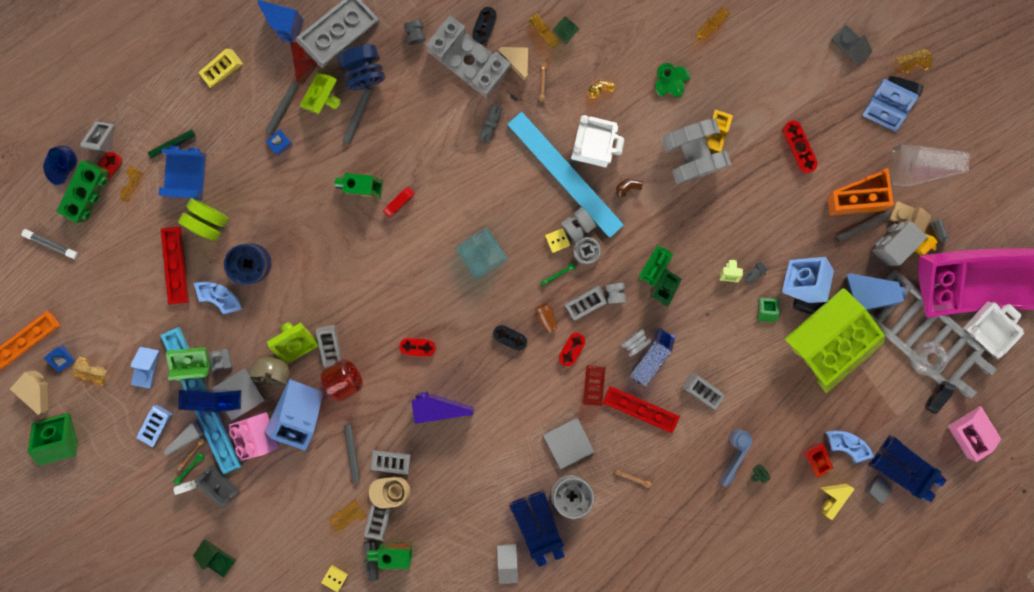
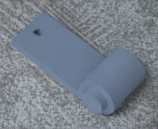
M740 428L732 430L729 434L730 444L738 450L718 481L725 487L732 483L736 476L734 474L752 444L751 435Z

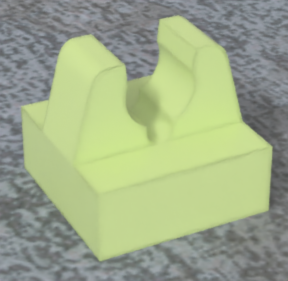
M728 260L726 267H723L720 272L719 281H740L743 276V269L737 268V260Z

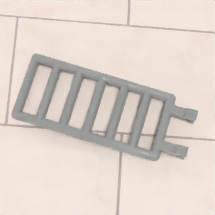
M892 270L884 280L893 281L896 279L903 285L905 295L910 292L917 298V301L890 330L881 322L897 305L885 307L876 317L869 311L868 313L883 334L938 384L942 381H947L939 373L961 348L968 343L975 351L947 382L953 384L965 397L973 398L977 392L960 378L974 363L986 375H993L997 371L994 366L981 357L985 348L948 315L928 317L905 343L899 339L896 334L923 306L921 291L899 271ZM939 317L946 326L918 356L911 349L912 345ZM953 330L961 338L932 368L925 360Z

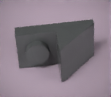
M847 25L831 39L857 66L872 53L866 36L859 37Z

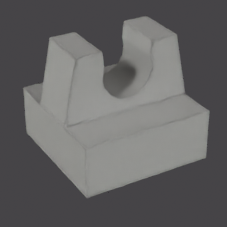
M229 348L208 352L212 371L233 367Z

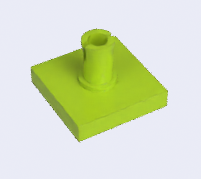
M317 72L299 106L317 114L320 113L324 104L334 110L337 109L340 99L330 94L337 79Z
M301 322L295 326L291 323L283 324L280 328L283 333L267 341L268 347L286 364L319 346L317 339Z

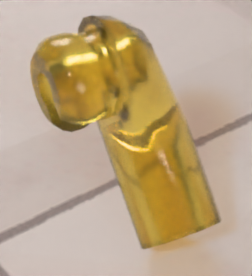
M604 80L594 82L588 88V96L590 98H597L598 93L602 90L613 92L615 82Z

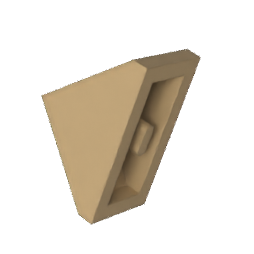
M500 47L498 53L509 61L511 68L526 81L528 76V48Z

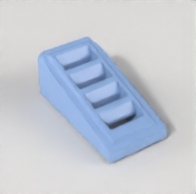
M153 405L136 438L154 447L173 414L159 405ZM157 414L161 416L163 420L161 421L160 419L156 418L155 415ZM152 420L160 424L159 427L152 424ZM148 427L153 428L154 430H156V433H153L152 431L148 430L147 428H148ZM145 433H147V434L151 435V436L153 437V439L150 440L149 438H147V437H145V436H143V435H144Z

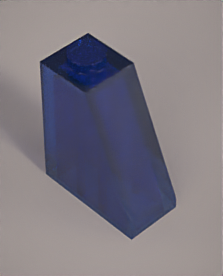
M660 327L657 329L651 342L646 346L632 368L630 376L636 383L643 384L644 386L648 385L671 354L675 341L673 335Z
M179 390L178 410L223 412L241 409V390Z

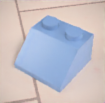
M826 257L789 260L782 292L808 303L827 302L834 273Z

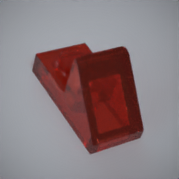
M291 42L296 81L299 84H304L318 64L313 58L304 60L306 58V51L298 42Z

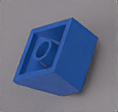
M258 0L257 4L271 28L276 32V35L281 37L280 40L288 43L296 41L304 21L298 11Z

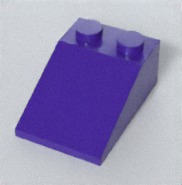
M428 392L417 393L416 397L411 400L415 424L473 415L475 411L473 406L438 395H429Z

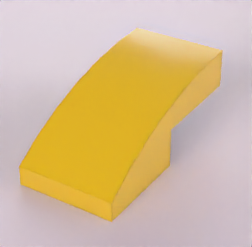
M714 110L712 118L716 119L720 133L706 139L710 152L719 153L722 151L733 115Z

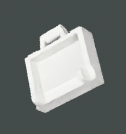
M582 115L571 159L607 168L608 163L610 164L612 155H621L623 152L625 139L616 135L618 130L617 123ZM613 141H617L615 149L612 148Z
M988 301L963 327L993 358L998 360L1024 334V330L1017 325L1021 314L1011 304H1007L1000 309L995 302L991 303ZM1007 312V313L1010 314L1013 318H1012V319L1008 318V317L1005 315V313Z

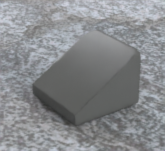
M877 476L865 491L879 504L883 505L892 489Z

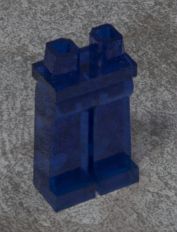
M889 435L879 449L884 453L877 451L868 466L909 491L914 497L931 503L936 494L929 489L933 484L941 488L945 484L946 479L940 474L941 471L927 463L902 444L896 437Z
M544 489L528 495L529 503L541 532H539L526 496L510 502V509L525 539L531 559L535 560L538 567L548 563L545 554L549 552L553 553L555 560L564 558V543L562 538H560Z

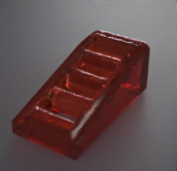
M586 365L583 404L602 406L606 367ZM590 371H591V372H600L601 375H600V376L590 375ZM589 379L600 380V384L589 383ZM589 387L599 388V392H597V391H588V388H589ZM588 395L598 396V399H590Z

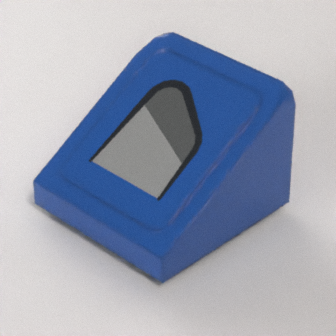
M281 129L266 140V143L277 156L293 144Z
M65 346L57 347L44 357L59 373L75 362Z

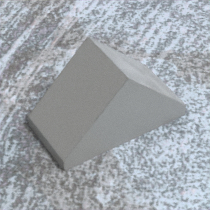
M95 121L81 142V147L102 153L111 152L115 125Z
M516 544L497 545L499 584L518 583Z

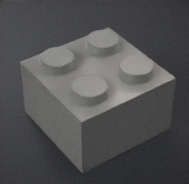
M912 221L894 223L887 229L888 233L884 238L880 237L875 241V247L871 251L886 266L901 265L924 242L927 236Z

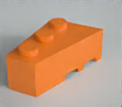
M886 168L881 172L833 191L827 197L829 215L887 211L891 208L894 202L889 169Z

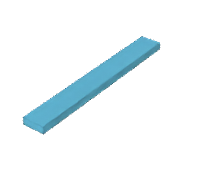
M522 111L507 124L574 200L586 210L593 221L609 238L624 225Z
M180 327L160 335L167 351L189 349ZM203 378L181 380L222 474L224 475L241 467L240 460Z

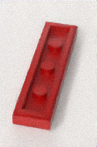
M182 227L161 228L168 305L189 303Z
M610 385L602 402L607 406L672 434L680 418L677 414Z

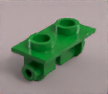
M657 245L638 278L654 287L674 254L667 248Z

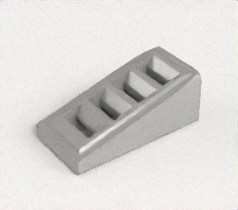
M597 285L566 303L565 307L575 321L606 304L608 300L600 285ZM594 292L597 293L599 299L601 300L600 302L596 300L593 294ZM587 296H589L594 304L593 306L590 305L589 301L586 298ZM580 300L584 302L587 308L586 310L583 309L581 303L579 302ZM573 304H576L581 313L577 314Z
M330 325L317 328L316 336L323 367L342 365L336 326ZM332 333L330 336L322 337L323 334ZM331 340H333V342H334V343L325 344V345H324V343H323V342L331 341ZM335 348V351L325 352L326 349ZM337 355L336 359H326V357Z
M693 372L682 385V389L714 411L726 396ZM703 384L704 386L702 387V389L700 390V392L697 393V391L699 390V388H700L701 385ZM708 389H710V391H709V393L707 394V396H706L705 398H703V396L706 394V392L708 391ZM714 393H716L717 395L715 396V398L713 399V401L710 403V402H709L710 399L712 398V396L714 395Z
M198 422L191 423L166 448L164 454L170 455L203 436L204 432Z
M373 450L371 470L408 475L411 454ZM378 456H382L381 466H377ZM385 457H389L388 467H385ZM393 458H396V468L392 467ZM400 459H404L403 468H399Z
M372 503L364 537L383 542L391 508H386V512L376 510V506ZM374 513L384 515V519L374 517ZM375 521L383 524L382 527L372 525V522ZM371 529L381 531L380 535L370 533Z

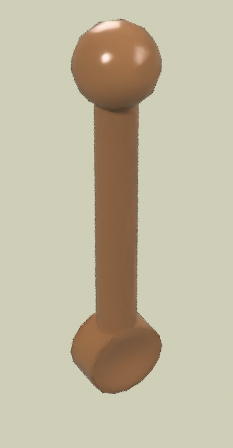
M546 62L540 64L542 74L538 100L541 102L546 99L544 95L545 71L548 67Z
M204 438L198 439L197 445L177 467L179 471L184 468L197 449L205 444Z
M616 469L614 471V474L643 484L646 488L652 486L650 481H643Z

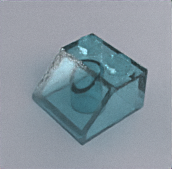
M488 228L455 247L476 280H479L508 260Z

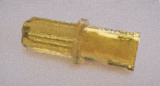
M721 7L711 18H707V22L696 32L697 38L704 41L714 30L717 31L719 29L718 26L730 16L729 12L724 7Z
M538 13L528 20L538 32V36L543 37L552 49L560 44V41L551 32V26L547 25Z

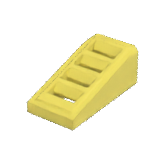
M225 49L206 65L199 74L208 86L212 88L237 70L243 63L232 49ZM221 62L225 64L226 69L222 66ZM215 66L221 72L220 74H218V72L215 70ZM208 71H211V73L214 75L215 79H212V77L209 75Z

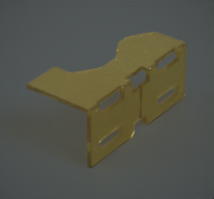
M926 48L915 51L912 55L906 54L895 58L901 64V71L909 72L918 65L923 66V70L932 68V53Z
M131 166L126 171L130 182L120 191V198L127 202L131 193L134 192L135 186L138 185L140 177L144 174Z
M79 356L72 367L73 376L85 380L90 379L91 382L104 385L106 370L103 367L93 368L88 366L86 363L87 358Z
M355 499L345 506L343 511L339 510L329 519L332 527L338 531L346 528L350 521L355 519L361 521L367 515L359 508Z

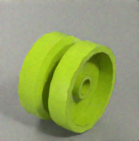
M190 198L186 207L195 216L189 213H182L178 223L203 238L217 242L221 232L212 224L225 227L230 218L212 207Z

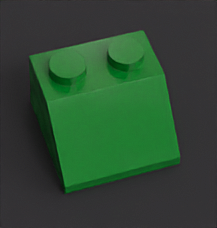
M66 413L32 423L27 453L38 466L76 456L78 440L71 415Z

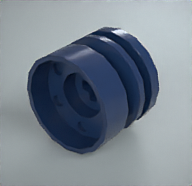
M375 45L357 46L340 53L337 57L341 70L349 71L343 76L344 80L347 81L346 87L348 90L367 89L386 79L384 72H381L383 70L382 65L375 64L380 60Z
M256 243L239 244L231 248L224 259V270L227 276L233 282L240 285H250L263 280L269 274L272 267L269 252L263 246ZM248 260H253L252 266L248 267Z

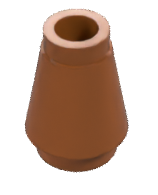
M549 303L535 308V316L546 332L555 331L557 329L553 308L550 307Z

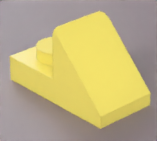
M847 484L820 487V489L831 496L830 500L828 499L824 502L821 513L833 520L854 491V488Z

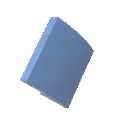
M883 78L865 107L862 116L896 132L907 118V113L917 101L918 95Z

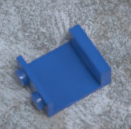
M169 146V149H162V153L166 154L164 188L159 187L158 195L202 200L206 154L200 152L199 148H188V151L181 150V147Z

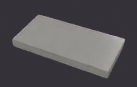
M342 0L298 35L296 41L321 68H324L340 53L378 24L379 18L362 0Z

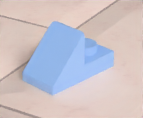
M145 347L139 348L130 366L134 368L131 385L145 388L153 387L159 350Z

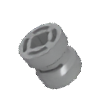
M625 283L605 285L606 291L609 292L608 304L627 302L626 295L623 292Z

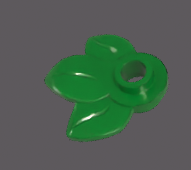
M663 63L657 69L658 79L655 83V90L660 97L664 96L667 92L675 97H682L684 93L683 82L691 78L690 73L682 66L674 67L670 63ZM666 69L669 70L668 76H665L664 71Z

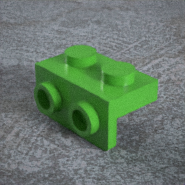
M206 347L168 350L166 353L170 370L168 380L201 379L208 375L211 368Z

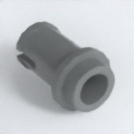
M942 219L930 223L938 244L950 241L948 238L950 234L947 235Z
M761 261L755 263L756 266L743 275V278L750 285L763 274L766 275L768 269Z

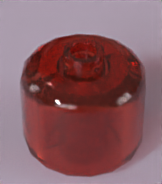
M347 359L337 361L321 373V383L324 392L337 402L346 400L359 392L363 387V380L359 370Z

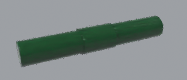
M191 129L148 152V155L152 159L162 154V149H169V146H178L195 137L196 134Z

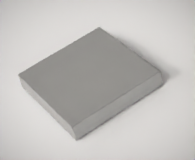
M247 368L212 388L231 420L238 418L266 401L255 381L250 379V373Z
M577 417L543 434L560 469L595 452Z

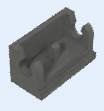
M214 465L207 468L194 481L220 508L225 507L240 492Z

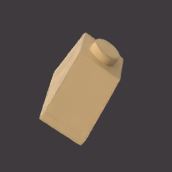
M27 371L14 383L10 390L38 415L45 414L49 411L48 383L43 380L44 377L39 372Z

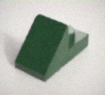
M665 269L657 285L651 291L650 296L668 307L682 279Z
M206 539L202 541L193 554L203 570L208 567L223 578L236 561Z

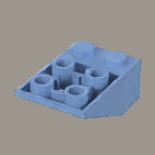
M289 379L265 433L273 440L306 451L315 430L324 392Z

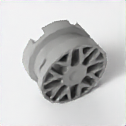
M590 237L581 238L573 248L574 257L581 264L595 262L601 252L599 243Z
M643 329L638 330V333H633L621 343L623 348H626L627 351L630 350L628 353L630 357L651 342L650 339H646Z

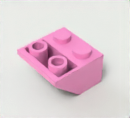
M981 406L948 425L949 430L966 457L976 462L992 453L1001 440Z
M267 412L228 425L229 433L234 441L235 451L240 461L279 449L277 441L271 439L265 433L270 421Z

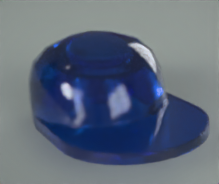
M59 145L51 148L43 164L47 179L54 185L64 184L69 173L77 167L78 159L75 152L68 146Z

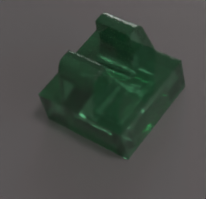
M565 16L552 32L567 44L579 31V28Z

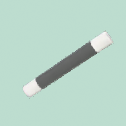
M24 229L21 234L25 238L74 260L78 256V252Z

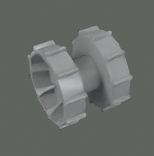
M716 119L700 121L661 138L665 152L682 149L687 163L672 170L676 184L691 181L732 165L727 151L711 154L706 139L720 133Z

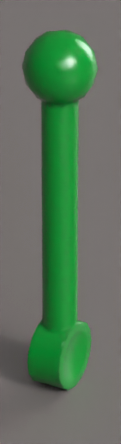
M570 263L567 268L540 282V284L543 286L567 271L574 270L576 264Z
M202 453L197 454L196 459L179 477L174 479V484L179 485L183 477L199 461L204 459Z

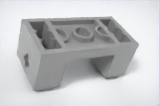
M449 15L426 44L429 54L486 99L491 96L511 70V63L496 51L492 54L466 33L465 26L451 15ZM466 56H473L475 62L472 65L465 64L464 58Z

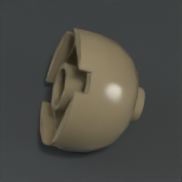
M269 354L268 357H261L256 360L251 368L249 377L251 380L262 384L267 382L273 383L272 386L284 387L289 380L290 371L287 364L280 360L276 354Z

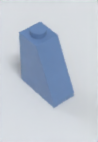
M847 274L845 277L848 292L867 311L901 304L904 301L903 298L906 297L904 288L900 287L899 282L856 274Z

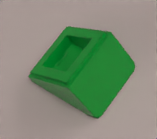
M759 298L758 321L777 322L780 316L778 299Z

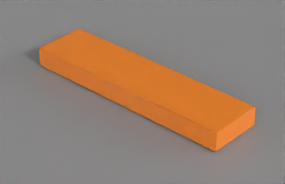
M50 311L43 313L0 346V372L61 326Z

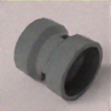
M414 20L404 24V29L408 34L407 43L409 45L420 44L426 41L425 34L422 32L423 23L421 20Z

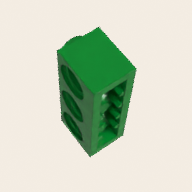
M90 160L80 161L56 212L75 223L87 221L92 214L91 209L93 205L99 200L101 188L108 181L109 171ZM91 172L95 175L94 180L91 178ZM83 189L86 190V197L83 195ZM75 205L78 207V213L75 212Z

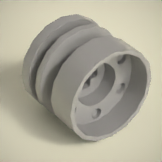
M566 475L559 478L552 486L551 501L561 515L566 518L577 519L589 513L593 507L594 494L590 485L579 476ZM570 491H572L576 495L575 497H572V500H570L567 497V494H570Z

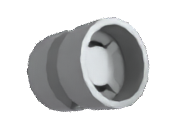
M583 207L573 213V218L568 217L560 223L575 243L584 237V232L589 233L596 227L595 222Z

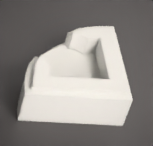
M193 480L179 484L173 489L175 495L199 486Z

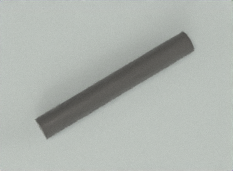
M292 81L265 129L271 135L299 87V84L295 81Z
M364 89L342 141L346 144L351 142L372 93L370 90Z
M889 210L882 211L836 235V238L841 242L891 216Z
M352 424L344 425L352 481L359 482L360 475Z

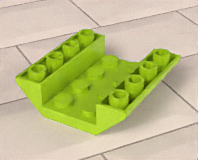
M842 288L785 338V341L796 354L804 359L817 376L815 379L825 393H828L884 344L885 335L865 307L847 290Z

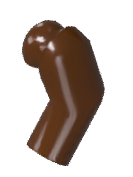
M634 179L623 180L616 187V195L618 197H625L626 192L630 189L642 190L643 181Z

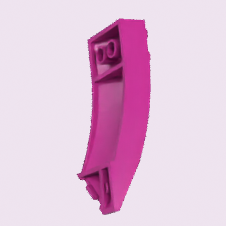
M1033 248L964 250L919 257L918 278L924 312L927 318L979 311L987 301L995 302L1000 309L1007 304H1011L1016 310H1034Z

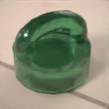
M761 464L753 468L755 474L751 477V482L760 480L765 484L771 479L770 474Z

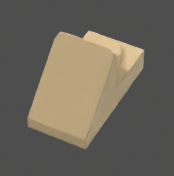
M896 201L888 220L895 223L912 221L925 233L931 215L921 207L913 208Z

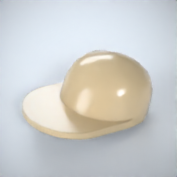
M401 477L377 479L369 488V498L378 508H391L403 505L410 496V486Z

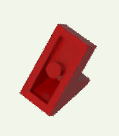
M815 443L801 452L809 462L817 478L834 469L823 443Z

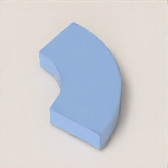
M212 282L194 283L199 302L208 301L214 303L219 307L223 315L242 310L238 298L226 287Z
M845 431L824 432L830 451H844L851 456L854 463L874 458L869 446L859 437Z

